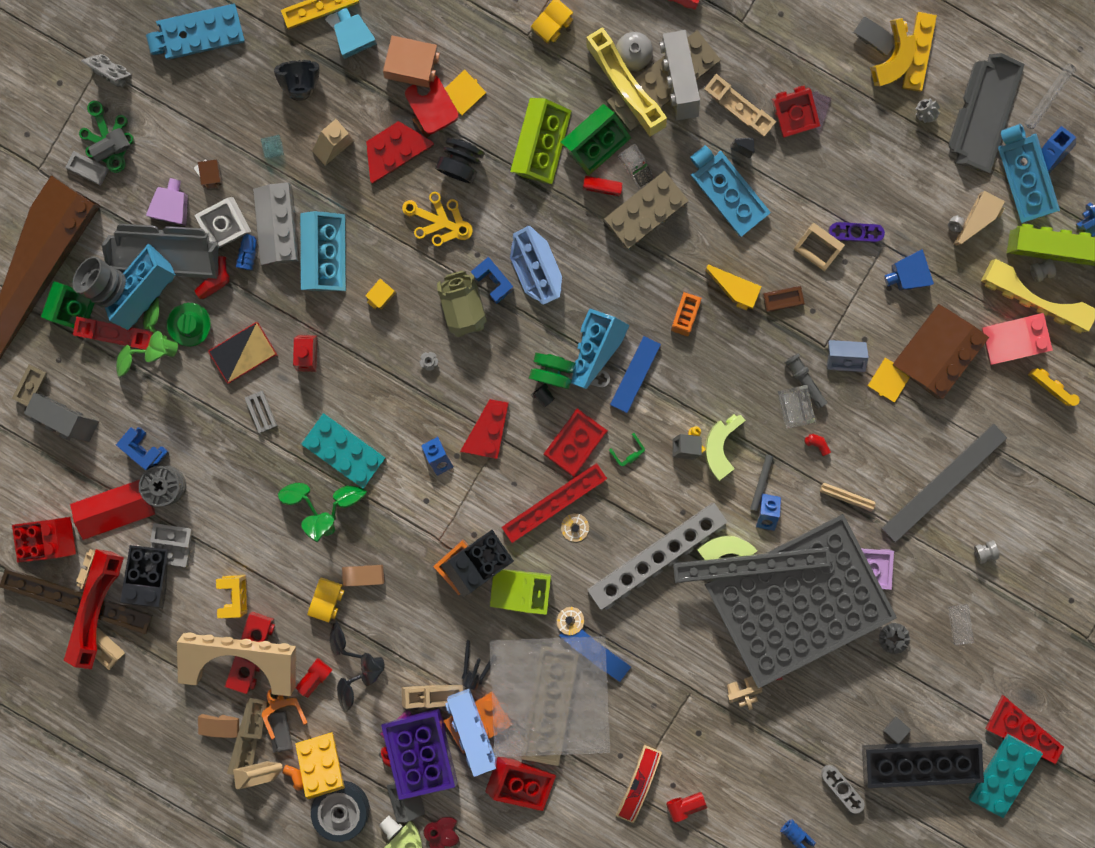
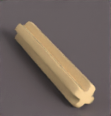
M823 483L820 488L821 493L868 511H873L876 503L874 501L832 485Z

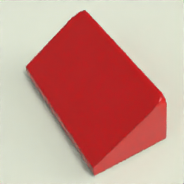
M585 176L583 190L619 197L621 195L622 182Z

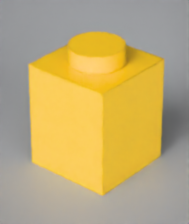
M379 279L365 296L369 299L367 303L374 309L379 307L382 310L396 292L382 279Z

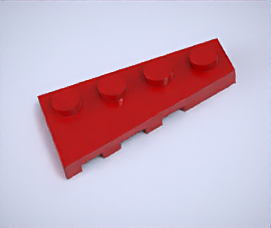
M1004 695L1001 696L985 729L1002 738H1005L1008 733L1041 751L1043 754L1041 757L1056 764L1064 746Z

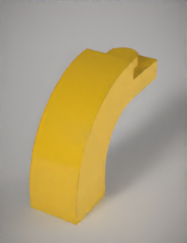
M903 18L890 20L895 48L892 56L886 62L870 67L874 86H882L897 80L908 70L913 61L916 39L915 35L907 36L908 26L903 21Z

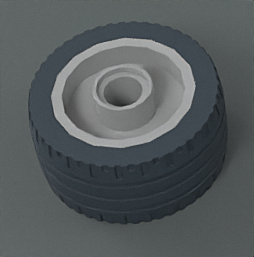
M343 780L344 789L317 796L311 805L312 824L319 835L329 841L344 842L354 838L363 830L369 818L370 805L365 792L355 783ZM338 808L342 809L344 812L340 813L338 811Z

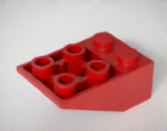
M71 517L12 525L17 563L76 555Z

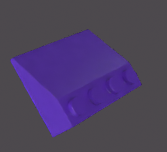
M440 708L381 724L399 800L456 787L458 781Z

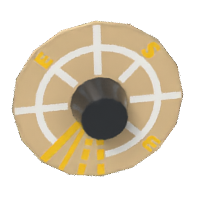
M573 513L564 518L561 523V531L563 536L569 541L578 542L587 536L589 524L584 516Z
M566 607L558 614L557 626L562 633L575 635L583 628L584 615L578 608Z

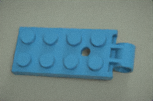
M235 3L158 20L156 23L159 26L160 32H151L146 35L150 54L159 55L166 53L165 58L167 60L245 42ZM186 32L187 37L181 38L180 33Z
M1022 124L1002 130L1001 136L1006 145L999 146L998 149L1021 223L1060 211L1037 134L1026 138ZM1023 158H1026L1028 161L1025 166L1021 164Z
M704 145L690 157L693 164L699 169L690 176L739 237H742L771 213L722 151H719L714 157L712 151ZM721 177L723 183L717 184L716 178Z

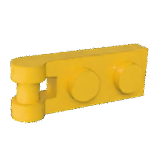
M1036 368L1029 372L1028 376L1064 405L1076 406L1079 404V397L1066 392L1064 385L1057 380L1053 381L1050 379V374L1044 369Z

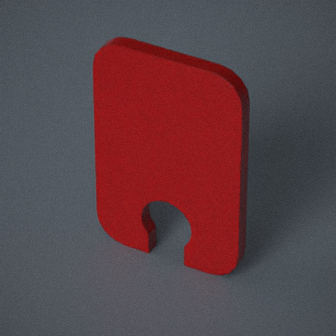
M436 75L434 82H430V91L427 95H419L416 85H411L405 91L406 99L424 131L428 134H434L456 122L459 118L455 105Z

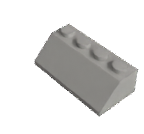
M289 182L278 183L253 189L261 265L299 262L292 185Z

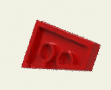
M489 399L460 452L498 459L508 402Z

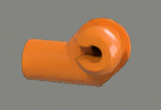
M285 765L282 774L292 777L295 790H302L304 786L301 770Z

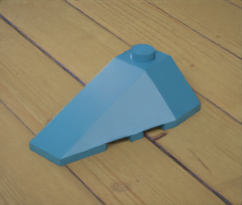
M589 309L581 327L583 336L581 343H578L577 349L580 352L578 359L575 361L576 364L571 380L572 384L584 389L588 388L622 343L629 328L627 323L608 314Z

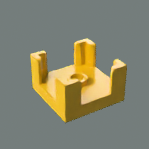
M246 575L222 576V578L216 579L217 589L232 588V604H226L224 608H218L217 618H237L247 614Z

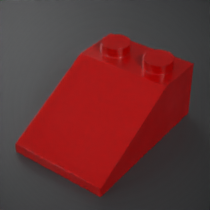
M498 756L496 769L492 771L485 792L494 801L543 811L556 775L514 759Z

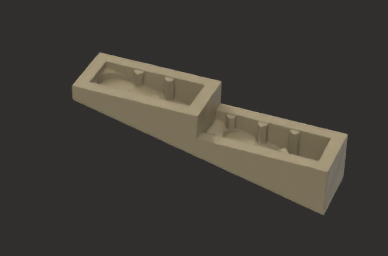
M248 698L227 774L234 775V769L253 765L257 739H261L264 724L262 712L266 709L267 701Z

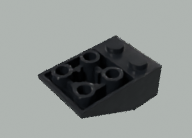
M490 530L445 561L441 566L461 596L464 597L506 568L514 560L495 532Z
M134 545L129 546L120 603L163 609L167 585L168 550Z

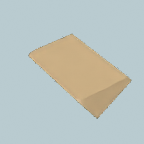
M97 628V653L95 658L110 670L125 652L104 632Z

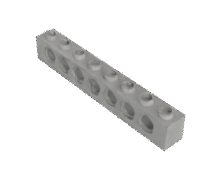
M712 502L588 588L589 594L601 610L603 608L608 610L615 605L614 601L619 597L623 599L631 593L630 590L635 586L639 588L644 585L649 576H657L663 571L662 567L667 564L668 566L673 565V563L678 561V556L689 554L694 550L693 546L698 542L703 544L710 539L709 535L715 531L717 534L726 528L724 524L727 523V520L715 503ZM705 519L709 520L711 524L707 530H703L700 526L701 522ZM689 530L695 533V537L691 541L685 539V533ZM673 541L679 543V549L675 552L669 550V544ZM657 552L663 554V560L659 563L653 560V556ZM645 563L648 566V570L645 573H639L637 571L639 564ZM623 575H631V583L623 584L621 581ZM609 585H613L616 587V593L608 595L605 592L606 588Z

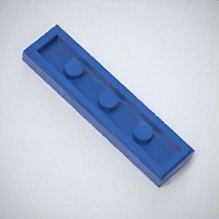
M643 336L610 403L611 406L628 413L661 344Z

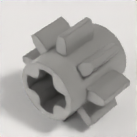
M931 98L924 99L915 108L917 110L915 115L919 121L923 120L924 123L933 122L940 114L938 111L940 106L936 101L933 102Z

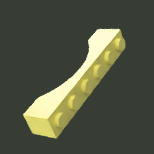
M602 27L587 36L588 50L647 134L651 137L664 129L667 117L658 104L644 92L633 78L604 28Z
M997 259L991 260L981 282L985 283V287L994 291L997 289L1003 292V296L1009 299L1015 298L1020 301L1019 304L1028 308L1031 306L1037 309V313H1044V316L1049 315L1054 318L1055 322L1061 325L1067 324L1071 326V330L1077 333L1088 332L1095 320V308L1083 302L1057 304L1034 295L1022 284L1013 267Z

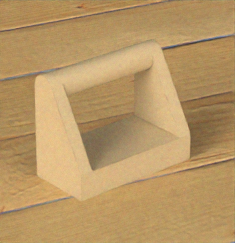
M812 223L794 247V250L825 271L845 245L821 227ZM810 234L834 251L826 263L801 246Z
M266 761L234 769L236 789L274 781L283 769L282 764Z

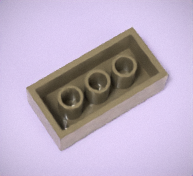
M663 171L604 218L603 222L628 251L685 206L689 200L669 175Z

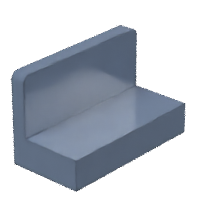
M829 340L827 370L866 371L869 358L867 343Z

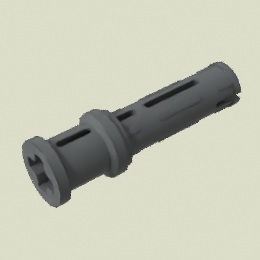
M797 353L784 363L790 367L794 373L793 377L799 379L816 408L819 409L828 402L808 373L809 368L805 367L799 358L800 354Z

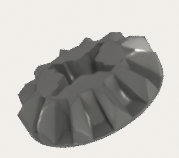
M891 623L881 630L879 642L885 651L897 654L902 653L908 648L910 636L908 630L903 625ZM896 631L897 637H900L902 640L896 641L894 647L893 641L887 638L894 637Z

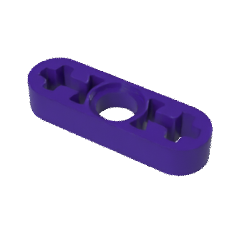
M836 222L828 228V233L839 241L875 243L882 240L885 235L884 228L878 224ZM836 226H838L839 230H846V226H848L847 237H845L846 233H840L836 236V233L832 232V230ZM853 227L860 228L861 236L859 238L852 236L851 230ZM875 228L877 232H880L876 239L874 235L870 234L866 235L867 238H864L866 232H872Z

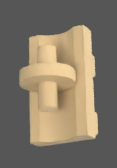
M750 676L744 679L747 688L743 690L739 689L737 682L728 684L729 703L745 699L738 702L739 706L747 705L748 709L752 710V703L758 702L756 696L749 697L762 693V687L758 689L753 677Z

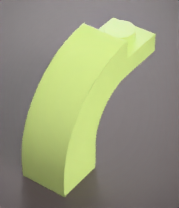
M733 414L726 420V425L722 421H718L707 436L705 442L706 462L712 474L719 481L734 470V467L725 457L723 445L728 434L746 421L742 415L736 416Z
M727 535L713 537L696 548L704 560L717 559L722 555L730 553L746 556L757 552L755 547L745 540Z

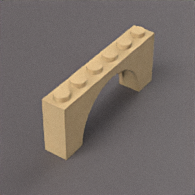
M183 633L177 641L178 683L197 685L203 676V669L207 662L219 656L233 655L245 658L256 664L267 676L272 694L291 696L296 687V646L286 643L273 644L268 641L256 642L250 639L239 640L231 637L221 638L214 637L213 635H195L194 633Z

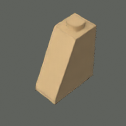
M335 119L321 131L313 152L326 166L353 143L354 140L339 121Z

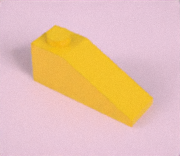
M711 265L706 266V272L734 303H737L736 307L746 311L748 308H753L762 286Z

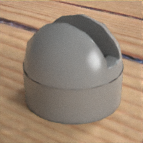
M959 215L953 216L948 223L949 229L953 232H961L965 225L963 217H958Z

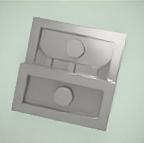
M153 523L150 539L151 548L168 550V565L187 568L192 529Z

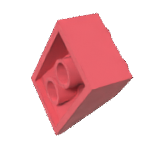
M1044 313L982 328V332L989 337L985 344L990 365L1053 350Z

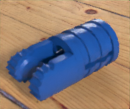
M249 234L243 236L241 247L239 248L237 268L253 271L257 238Z
M793 819L787 821L780 830L796 848H806L801 843L802 840L810 846L816 844Z

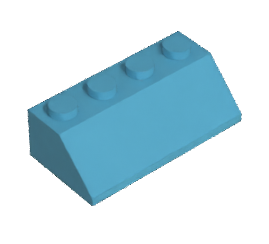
M318 211L300 213L301 290L346 291L345 214Z

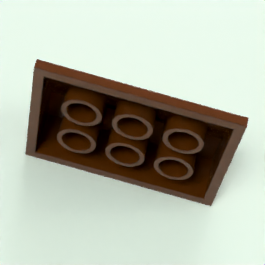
M938 304L894 361L893 365L936 399H943L989 337L974 325Z

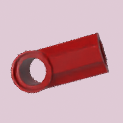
M317 658L307 670L308 673L295 688L301 695L308 698L333 669Z
M702 792L685 798H675L666 803L673 822L685 820L689 815L707 809Z

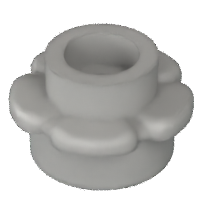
M425 352L421 355L420 366L427 371L433 370L438 365L435 353Z

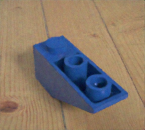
M1062 126L1049 138L1041 149L1049 174L1076 146L1077 137Z

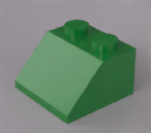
M53 281L41 317L74 328L76 316L89 319L95 303L89 298L78 294L73 287Z

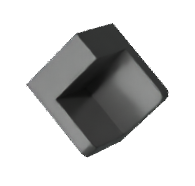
M680 434L673 438L672 457L694 460L702 455V438L700 436Z

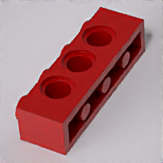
M255 612L249 613L241 640L267 641L268 636H272L275 624H273L274 619ZM254 630L261 632V640L254 638ZM235 656L225 687L247 694L250 690H254L257 683L255 675L261 669L253 662ZM242 667L249 669V676H244L241 673Z

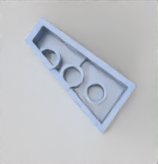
M470 689L448 696V702L445 705L448 713H452L454 718L452 724L455 731L459 733V742L462 750H465L466 761L472 770L473 776L475 777L496 769V757Z

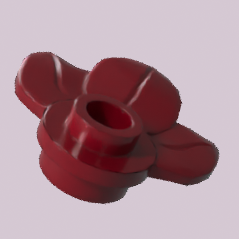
M442 817L437 823L431 822L425 826L423 834L426 840L429 841L430 848L452 847L460 842L458 835L453 831L457 823L455 818ZM432 830H436L435 835H430Z

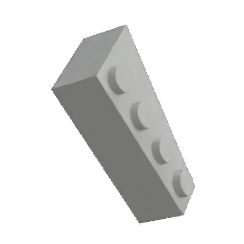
M686 30L665 33L659 45L661 54L664 53L665 55L663 65L664 70L668 72L667 85L668 89H671L670 99L671 105L674 106L676 121L699 117L700 96Z

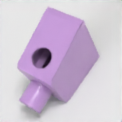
M170 178L167 189L161 187L156 189L146 216L186 226L188 195L179 192L180 180Z

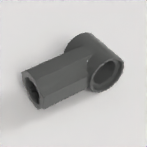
M118 128L109 132L106 138L88 148L95 161L100 162L113 154L126 151L131 145L122 129Z

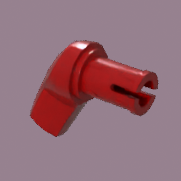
M218 256L217 279L208 278L194 290L198 298L205 299L229 283L230 276L226 270V257Z

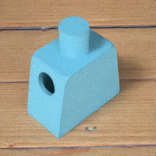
M347 8L337 12L341 22L335 24L334 28L344 59L377 44L374 36L359 14L351 17Z

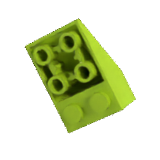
M501 570L493 576L490 607L547 615L551 574Z

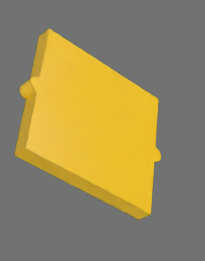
M466 70L461 72L445 87L457 111L462 116L486 94L485 90L477 83V79H473Z
M884 358L869 382L868 387L878 392L879 396H884L895 402L908 382L909 377L896 368L892 361Z

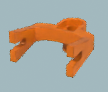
M271 689L268 691L267 700L270 706L262 712V718L271 740H274L275 736L268 722V717L281 708L287 706L296 707L303 725H307L306 718L296 698L284 700L283 695H278L276 699L271 698Z

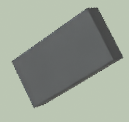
M286 711L272 713L268 717V722L275 736V739L271 740L273 753L293 749Z

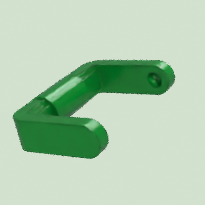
M635 433L632 436L641 447V450L626 457V460L622 463L614 451L609 449L620 466L633 463L645 451L644 446Z

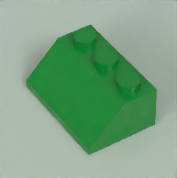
M602 104L561 141V144L589 176L628 142L631 136L616 114L606 105Z

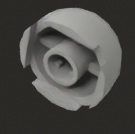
M640 32L626 33L616 44V49L629 71L643 70L652 59L653 47L651 41Z

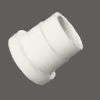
M390 816L379 825L387 835L386 838L388 840L394 837L403 827L401 824L398 825Z

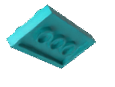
M325 413L321 415L301 443V445L363 489L386 459L385 456Z
M1007 733L984 771V783L976 784L968 797L969 800L1004 818L1043 755L1042 752Z

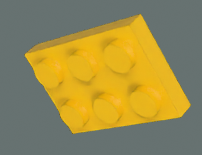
M333 733L295 743L305 797L307 799L345 788Z

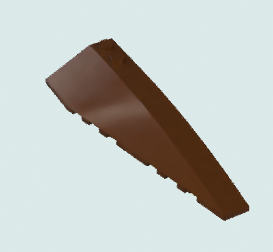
M52 175L29 209L0 292V359L100 208Z

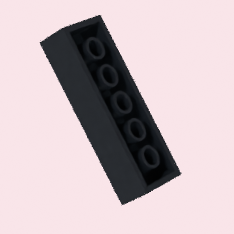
M977 740L862 745L863 779L867 788L984 783L982 743Z

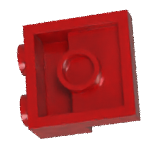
M805 85L794 88L793 93L787 94L786 91L775 94L776 98L771 99L782 137L821 126L812 91L810 88L805 89Z

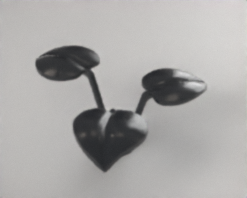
M335 621L330 632V647L335 655H340L341 653L342 655L361 659V675L348 681L345 678H341L337 685L339 703L347 712L351 709L354 702V692L350 686L351 683L362 678L364 685H372L384 671L385 664L382 657L373 658L369 653L359 655L346 652L344 650L346 647L344 633L338 622Z

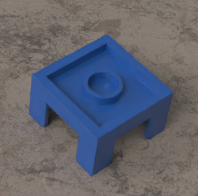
M489 257L471 271L478 282L491 273L489 276L496 285L500 284L490 293L491 298L496 304L514 290L513 285Z
M130 427L116 446L145 470L157 466L169 451L161 446L159 449L152 447L147 452L142 446L138 445L146 435V432L140 427H137L136 430Z

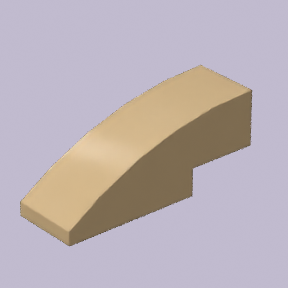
M463 685L401 687L402 707L407 709L446 706L445 703L448 702V696L463 691Z

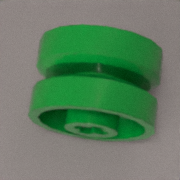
M535 352L533 363L544 367V369H531L529 379L569 389L571 379L561 375V372L573 373L576 363L556 355Z

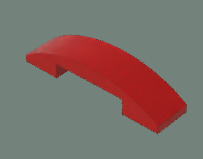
M77 316L73 332L74 336L124 346L129 345L130 347L144 350L147 349L150 338L154 334L152 331L132 327L127 330L117 324Z

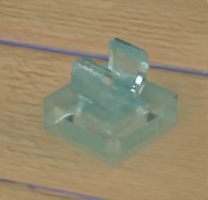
M280 135L261 139L266 159L284 155Z

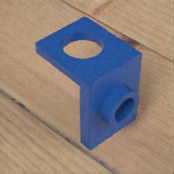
M439 437L421 445L430 466L437 476L454 467L446 455ZM442 462L447 463L445 467L437 468L438 464Z
M762 494L760 515L756 524L757 528L775 531L780 518L781 497ZM770 520L773 523L770 525L763 524L762 521Z

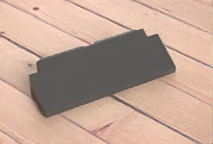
M1003 53L989 54L987 61L983 60L974 63L963 97L965 105L964 108L959 110L949 141L950 152L958 154L955 164L983 173H991L1002 138L1001 131L1005 129L1025 65L1024 63Z
M119 224L114 235H109L101 245L105 262L122 273L125 272L147 244H150L171 264L175 276L215 279L218 277V242L209 241V233H205L201 228L165 227L164 230H159L156 226Z

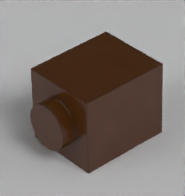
M218 160L198 162L202 187H206L207 190L218 189V186L222 185Z

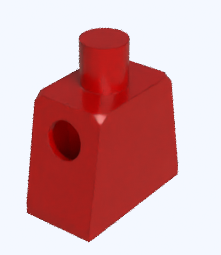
M297 335L294 338L293 366L296 371L316 372V335Z

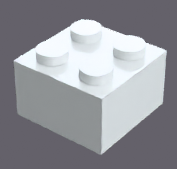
M234 197L226 198L194 215L201 229L205 233H209V241L218 242V249L251 232Z

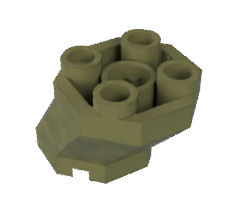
M459 271L445 276V281L442 284L441 281L437 283V291L450 333H454L455 337H462L467 333L482 331L487 319L474 275L471 272L470 275H467L466 271Z

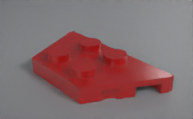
M399 121L366 141L370 182L374 184L434 146V143Z

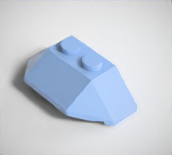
M531 226L513 233L510 259L524 292L540 301L543 305L559 298L562 275L547 240Z

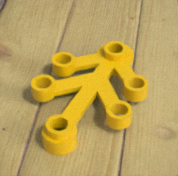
M432 192L429 195V199L434 204L438 216L418 208L414 201L409 200L403 204L402 210L405 215L409 217L417 215L434 222V224L427 227L415 229L414 235L418 239H423L426 235L443 228L453 230L442 236L437 234L432 237L433 245L439 247L444 242L454 238L467 240L472 235V226L468 222L463 221L458 209V202L455 199H450L447 202V208L452 211L456 223L448 220L438 192ZM435 194L439 196L437 201L432 200V196ZM451 202L456 203V207L454 209H451L449 207V204ZM408 205H413L412 211H407ZM461 227H465L467 231L466 233L461 234L459 232V229ZM423 230V236H417V231ZM436 237L441 238L440 244L434 242Z

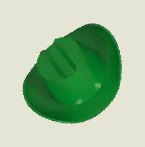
M184 303L178 305L169 313L166 325L168 333L174 341L183 346L191 347L201 344L206 339L210 331L211 322L208 312L201 305Z

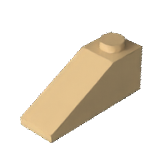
M986 191L981 192L954 245L962 244L997 217L999 218L1005 209L1002 207L1005 201Z

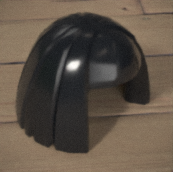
M294 60L289 61V63H281L280 66L277 65L274 68L276 80L288 97L296 101H303L313 94L319 79L320 66L317 62Z

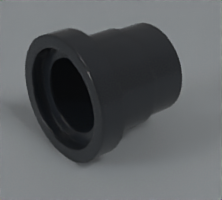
M546 383L541 385L531 395L543 407L548 406L555 399L547 389Z

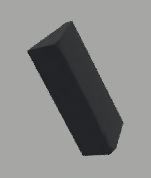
M735 138L730 145L731 149L747 158H751L755 152L754 138Z

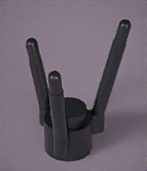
M467 640L462 679H464L463 686L477 690L478 685H482L483 679L497 654H493L481 675L477 672L481 661L480 658L477 659L473 671L469 670L468 672L470 640Z

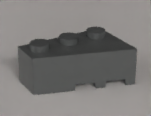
M33 393L24 414L31 417L30 421L40 425L41 423L45 424V429L52 432H60L59 436L66 440L74 438L90 442L99 423L95 419L82 416V413L78 411L75 412L67 408L62 403L37 393Z

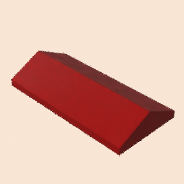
M140 480L70 504L73 521L82 540L156 515L153 505L148 504L139 492Z

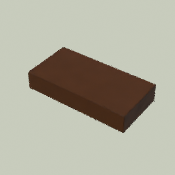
M801 286L763 293L766 312L805 305Z

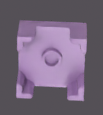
M861 548L881 588L892 590L894 551L890 549Z

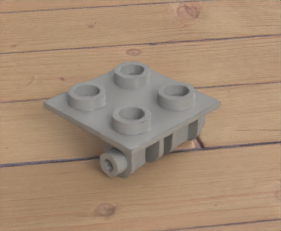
M102 54L81 60V62L91 68L92 72L102 78L106 77L107 81L110 80L117 87H124L126 84L124 78L132 75L126 71L125 67L112 63L107 56Z

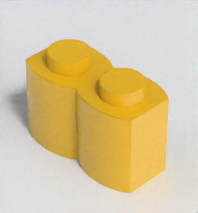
M552 0L531 25V30L547 44L551 41L554 43L561 35L559 31L563 27L567 28L573 21V12L560 0Z
M321 577L307 615L328 623L331 619H335L339 609L336 608L337 601L342 600L345 590H342L343 585Z

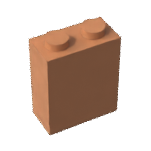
M392 35L383 69L384 78L429 88L430 82L435 80L436 70H433L434 65L439 63L440 53L437 52V45Z

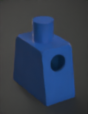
M923 249L892 264L893 273L884 275L886 285L890 286L897 283L899 290L927 287L934 284Z

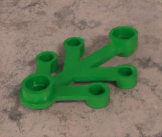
M91 101L87 106V110L90 115L95 117L102 137L93 134L87 128H82L79 131V136L83 140L97 143L106 138L109 131L103 117V104L99 101ZM95 107H100L98 113L94 112ZM118 115L115 118V125L112 131L127 126L128 119L123 115ZM120 118H124L123 124H119ZM84 131H88L87 137H83ZM124 133L126 137H131L129 143L132 145L134 143V136L130 133ZM87 147L85 150L86 155L90 158H93L92 155L89 154V148ZM126 151L113 154L102 161L106 163L107 168L111 172H122L126 166L124 159ZM118 160L119 166L114 167V161Z

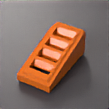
M683 292L671 331L689 336L702 298ZM684 301L695 303V306L686 304ZM682 308L691 310L693 313L683 311ZM679 316L690 318V321L679 318Z

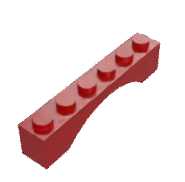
M95 550L64 657V661L73 667L92 669L97 653L96 630L100 609L109 588L120 574L124 557L114 552Z

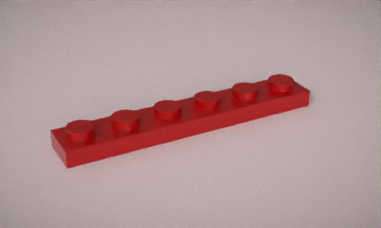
M596 463L501 528L511 543H513L607 480V477Z

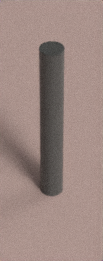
M766 454L750 507L751 510L758 511L774 456Z

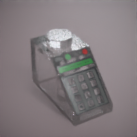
M633 144L619 154L618 159L639 189L655 179L645 157L636 144Z

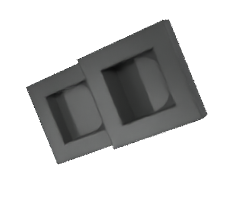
M867 17L862 18L853 32L864 43L872 45L883 56H887L895 45L894 36Z

